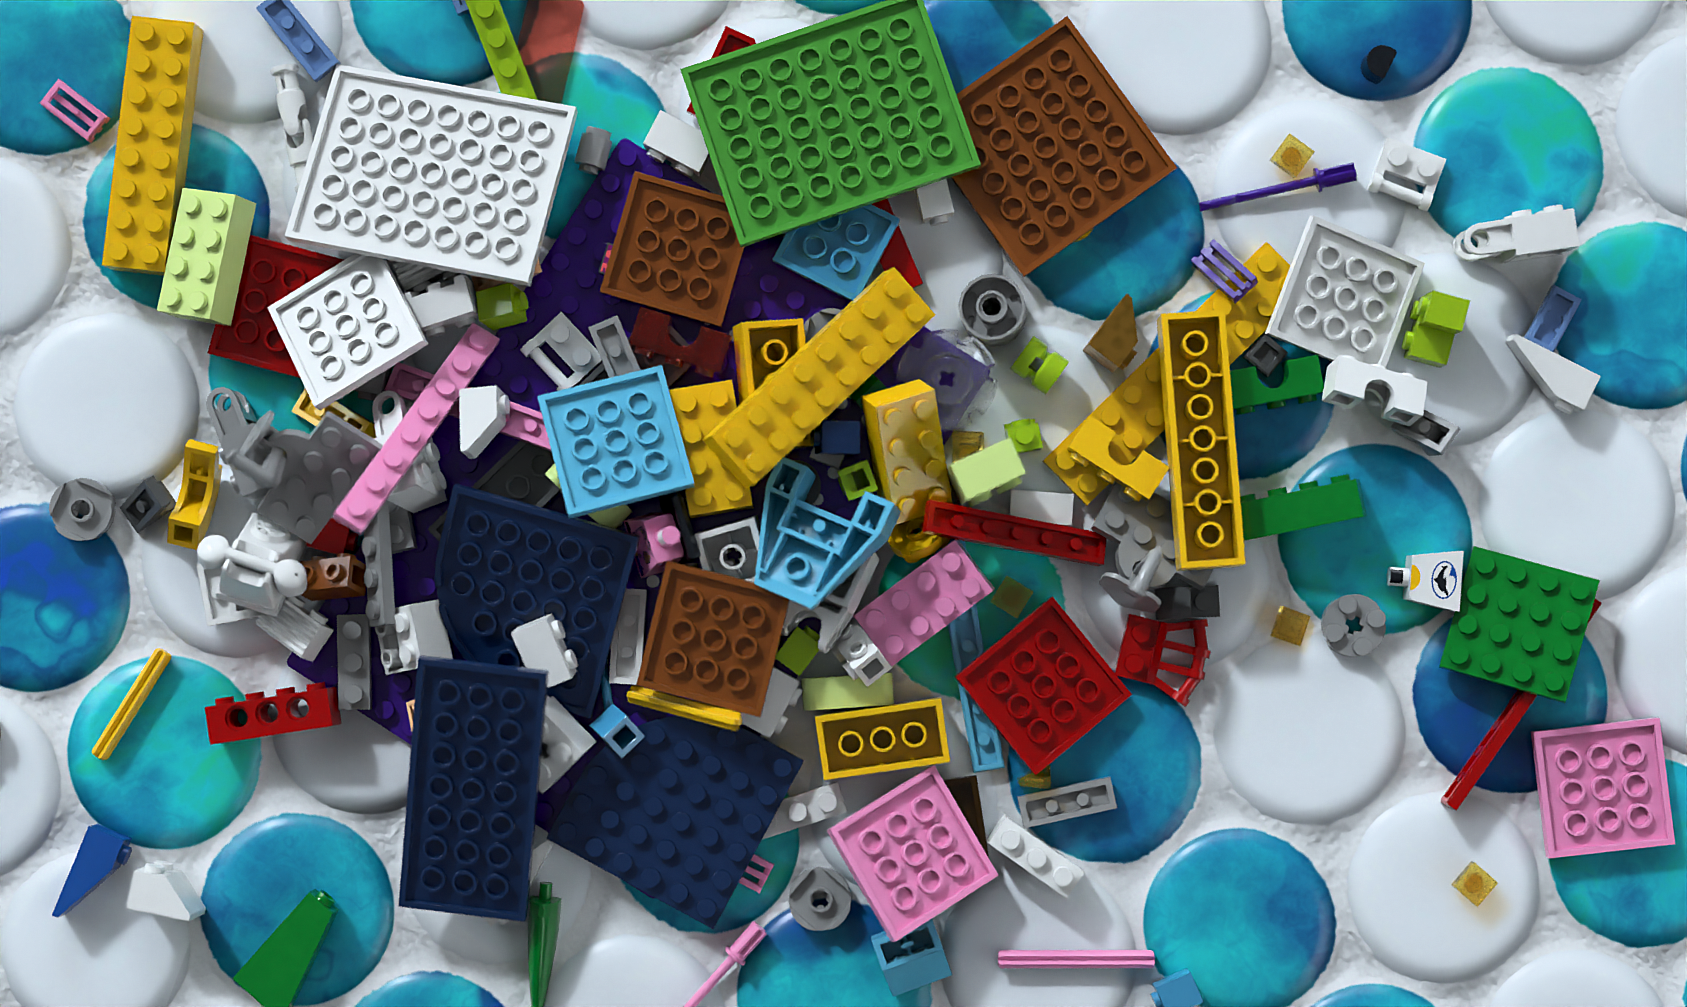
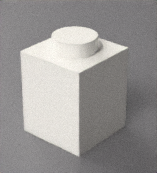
M947 179L915 189L922 223L930 222V226H937L949 222L948 217L953 216L954 209Z

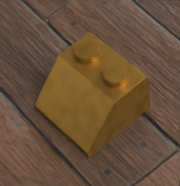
M1126 294L1083 349L1085 353L1112 373L1118 367L1121 370L1127 367L1137 354L1133 349L1138 343L1133 302L1130 295Z

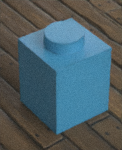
M614 704L609 706L590 724V727L621 758L645 737L635 724Z
M1187 968L1152 983L1156 992L1150 995L1156 1007H1193L1203 1002L1192 974Z

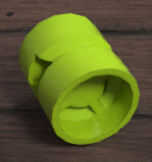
M1033 336L1010 369L1023 379L1030 377L1032 379L1031 385L1046 395L1069 361L1056 351L1049 353L1048 346ZM1036 356L1044 361L1038 371L1030 365Z

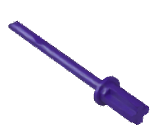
M1353 162L1318 170L1316 167L1313 168L1314 176L1199 202L1200 212L1316 185L1318 192H1322V188L1357 181V173Z

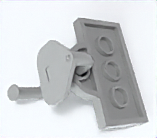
M270 410L255 423L240 451L238 448L232 450L224 463L226 465L230 464L234 469L261 485L271 487L258 504L256 511L311 544L383 445L330 411L326 412L311 434L292 429L278 431L271 426L275 413ZM252 452L259 455V465L248 459Z
M1115 482L1091 527L1092 531L1118 544L1115 561L1120 575L1106 572L1099 580V584L1118 605L1154 613L1160 607L1161 601L1147 590L1158 589L1167 584L1173 576L1202 590L1213 569L1176 571L1171 501L1153 493L1148 501L1141 499L1139 502H1136L1123 493L1125 487Z

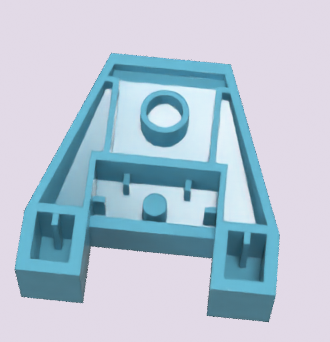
M784 457L775 465L766 484L754 584L813 610L888 541L901 511L893 502L866 491L852 521L810 505L804 501L816 475L808 467Z

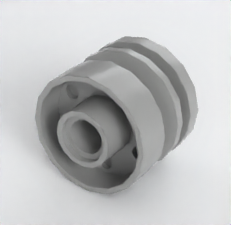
M997 274L981 275L969 282L961 293L958 305L960 319L969 336L978 343L991 347L1005 345L1016 339L1023 330L1027 317L1024 296L1018 285L1009 278ZM991 305H997L1001 308L1000 312L995 316L985 314L986 309Z

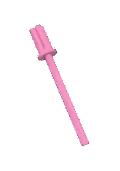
M753 921L731 947L726 946L725 951L729 956L684 1007H696L736 962L743 966L746 963L745 958L767 935L766 930Z

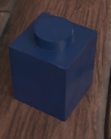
M822 421L810 433L811 447H815V454H860V421Z

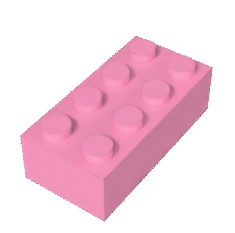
M955 539L856 613L854 617L889 664L893 666L990 594L995 588L960 541Z

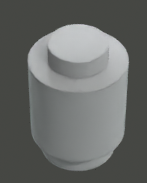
M587 126L586 133L581 135L574 163L580 165L579 171L591 175H597L598 171H605L612 145L610 132Z

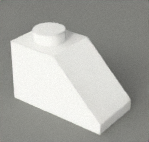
M497 386L459 389L460 451L469 459L477 458L506 425V414L510 413V402L508 396Z

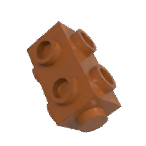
M340 553L336 558L313 556L311 560L299 561L305 568L307 575V587L301 596L311 601L365 596L364 573L366 564L357 560L355 555Z

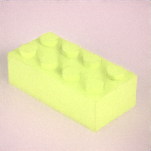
M182 188L157 311L177 318L231 326L256 203L234 194Z
M1010 437L952 463L947 468L948 478L960 504L963 505L968 502L970 507L989 499L992 496L991 491L995 489L998 494H1001L1022 483L1020 477L1026 474Z

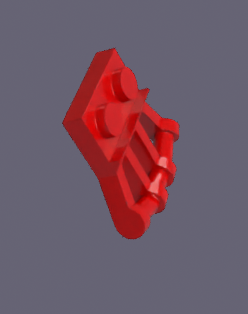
M1128 614L1114 673L1117 676L1153 684L1186 707L1190 702L1189 696L1199 682L1205 678L1206 672H1203L1206 658L1209 659L1211 653L1208 650L1205 627H1208V620L1198 619L1165 623ZM1193 629L1195 647L1166 640L1167 632ZM1163 648L1194 655L1191 669L1160 661ZM1158 669L1188 677L1180 689L1176 691L1156 676Z

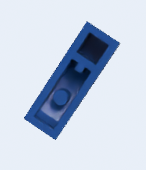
M99 824L88 826L52 916L58 918L69 913L118 870L121 864L125 865L132 852V848L129 847L132 838Z

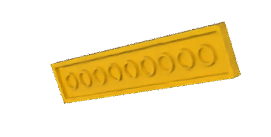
M1267 241L1243 264L1258 280V283L1235 304L1218 288L1196 310H1225L1229 366L1267 329L1290 269V265ZM1237 271L1234 273L1242 282H1247ZM1229 279L1225 281L1235 292L1239 289ZM1159 347L1090 414V416L1116 432L1109 444V454L1112 460L1120 465H1129L1165 430ZM1086 418L1042 462L1087 506L1109 483L1096 475L1098 470L1088 464L1085 468L1074 462L1070 458L1072 453L1067 450L1087 420Z

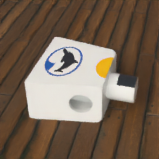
M1464 551L1406 556L1405 568H1388L1387 585L1404 587L1403 600L1446 611H1460Z

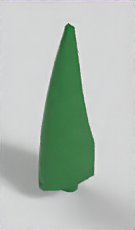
M540 882L539 896H530L528 976L531 1007L544 1006L556 951L562 898L552 897V882Z

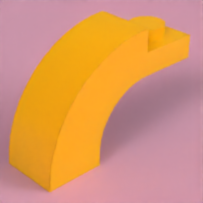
M191 439L186 443L182 484L175 507L168 518L167 543L197 550L198 545L204 539L214 512L221 481L222 465L219 464V446Z

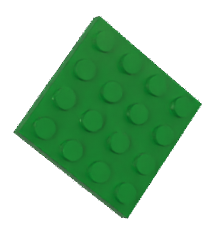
M1473 546L1461 588L1460 611L1454 612L1439 668L1565 703L1600 580Z

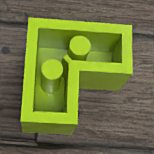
M1431 291L1420 297L1419 301L1415 300L1410 312V319H1413L1411 331H1406L1402 342V349L1406 350L1404 358L1439 368L1446 366L1454 336L1463 330L1470 300L1437 291Z

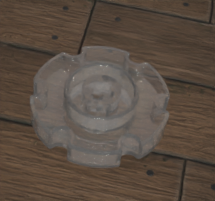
M939 329L922 335L923 346L915 348L910 345L905 350L900 359L896 374L897 381L907 383L920 379L935 389L941 431H954L971 425V413L979 412L981 415L985 414L997 390V379H992L988 375V370L995 366V362L988 349L973 336L968 341H961L958 336L959 331L954 329ZM941 373H944L946 376L950 374L954 376L952 380L953 387L950 388L947 384L944 386L939 384Z

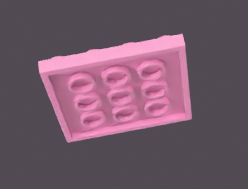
M1660 718L1531 731L1547 858L1675 844Z
M935 765L928 767L826 830L891 942H896L999 876Z

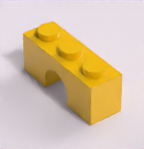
M1089 415L1067 449L1072 453L1070 458L1085 468L1089 464L1097 469L1096 475L1105 482L1112 485L1115 481L1125 487L1123 493L1134 501L1139 502L1141 499L1148 501L1170 467L1144 450L1132 464L1120 465L1114 462L1109 454V444L1116 432Z

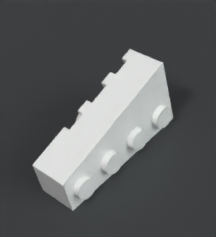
M464 274L453 277L455 284L452 285L450 283L441 284V282L428 285L424 294L420 295L419 291L403 294L422 333L427 334L428 338L446 333L445 328L457 325L458 329L470 327L473 322L476 324V319H479L473 282Z

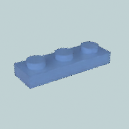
M265 0L256 7L258 12L316 83L335 69L336 64H341L290 0Z

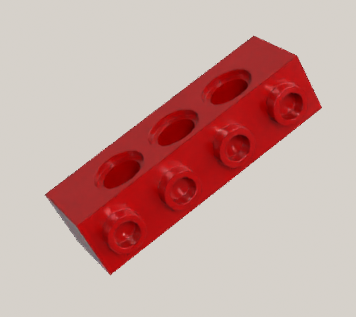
M325 682L308 684L306 685L307 691L295 693V687L276 689V696L266 698L263 691L245 694L246 701L235 702L234 696L215 699L214 706L205 707L210 745L342 724L340 710H338L337 688H326ZM302 699L309 706L306 716H303L298 710V704ZM271 704L276 706L278 710V717L275 721L268 715V708ZM241 709L248 716L245 725H242L238 720V712Z

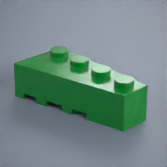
M1349 474L1331 477V484L1318 486V481H1311L1299 484V491L1287 493L1286 487L1268 490V497L1256 499L1255 493L1240 496L1244 541L1367 516L1359 479L1350 480Z

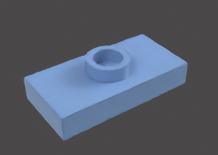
M1552 285L1524 338L1554 352L1582 299Z

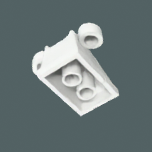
M251 513L247 524L231 548L228 541L220 535L208 536L198 545V559L203 567L207 569L222 567L220 583L215 592L216 598L277 617L285 597H297L303 594L307 587L306 571L303 565L299 563V561H302L308 548L306 546L307 542L261 514Z

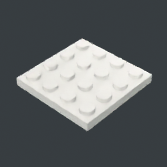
M1309 216L1265 334L1331 362L1339 355L1353 356L1363 363L1370 365L1380 364L1386 367L1425 263L1319 217Z
M355 253L267 307L314 407L319 411L428 345L386 259Z

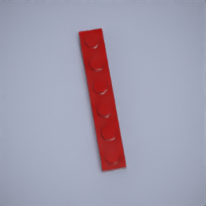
M935 500L927 501L925 506L922 533L1093 566L1104 565L1107 538L1094 531Z

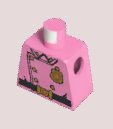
M653 512L623 521L627 532L640 535L635 561L641 578L664 572L667 561L679 562L684 557L680 532L676 528L671 513Z

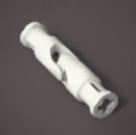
M284 64L273 67L270 71L276 80L278 89L276 100L284 123L283 131L289 163L291 167H294L297 181L295 192L298 193L314 139L310 123L307 120L308 113L304 91L300 90L297 76L299 66L297 64ZM293 137L304 138L302 144L297 147Z

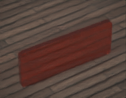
M528 0L517 47L537 99L540 101L562 104L584 11V3L581 0Z

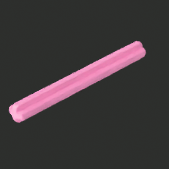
M1000 950L998 952V966L1000 968H1153L1155 965V954L1152 950Z

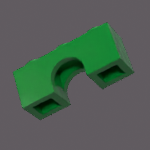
M1318 355L1283 362L1284 377L1278 388L1264 386L1258 379L1256 366L1231 370L1233 410H1236V415L1255 412L1254 406L1267 404V410L1285 407V401L1291 399H1298V404L1317 401L1316 395L1323 393L1324 389Z

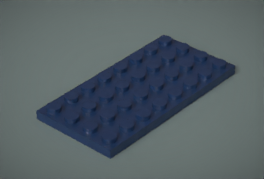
M420 656L418 658L398 907L521 922L526 921L549 670L430 656Z

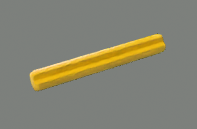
M161 648L154 650L93 747L92 754L101 760H107L171 660V655Z
M632 685L629 691H627L629 703L737 731L743 722L741 713L638 685Z

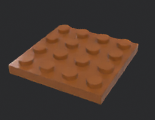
M634 171L600 293L722 328L745 248L740 247L724 197Z
M667 561L636 685L761 717L790 600L761 588L752 581L674 561Z

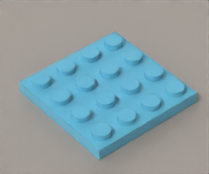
M662 365L537 396L569 519L694 487L693 476Z

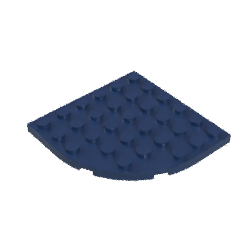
M456 483L450 498L435 562V587H437L440 604L438 607L452 642L466 661L526 668L511 633L521 625L552 613L555 621L559 620L564 628V643L567 650L571 649L574 652L578 667H576L577 672L572 679L547 688V695L550 698L554 696L568 712L591 718L595 709L640 535L576 517L569 519V516L566 514Z
M669 716L652 720L636 726L645 737L623 758L619 757L606 745L591 760L574 785L546 839L714 929L804 760L741 726L737 731H732L680 716Z

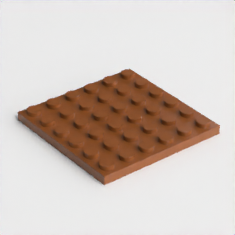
M1068 16L956 94L981 167L953 176L951 179L1023 278L1177 169L1174 162Z

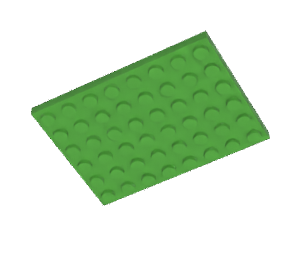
M885 0L680 69L741 248L981 167L923 0Z

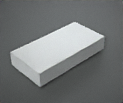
M1011 489L1009 515L1072 526L1074 494Z

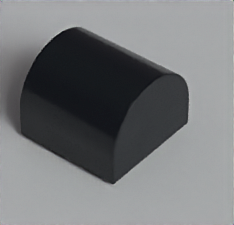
M1386 45L1374 47L1361 62L1363 76L1370 82L1380 83L1385 78L1397 54L1396 50Z

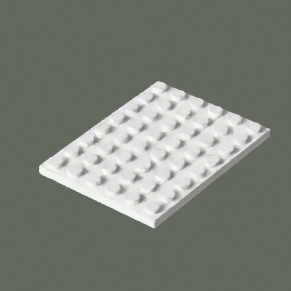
M336 64L285 237L288 241L531 286L576 122L577 108Z

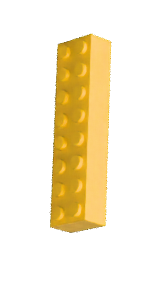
M132 16L102 259V266L111 270L162 276L165 274L182 188H185L202 48L203 30L194 22Z
M895 267L882 272L702 440L744 487L755 485L935 316L934 312Z
M1225 310L1164 313L1157 319L1167 459L1168 466L1170 467L1168 472L1176 571L1241 567L1246 563Z

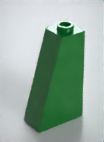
M316 889L310 891L232 979L264 1007H293L339 910L333 905L335 903L333 897L324 890H320V892Z

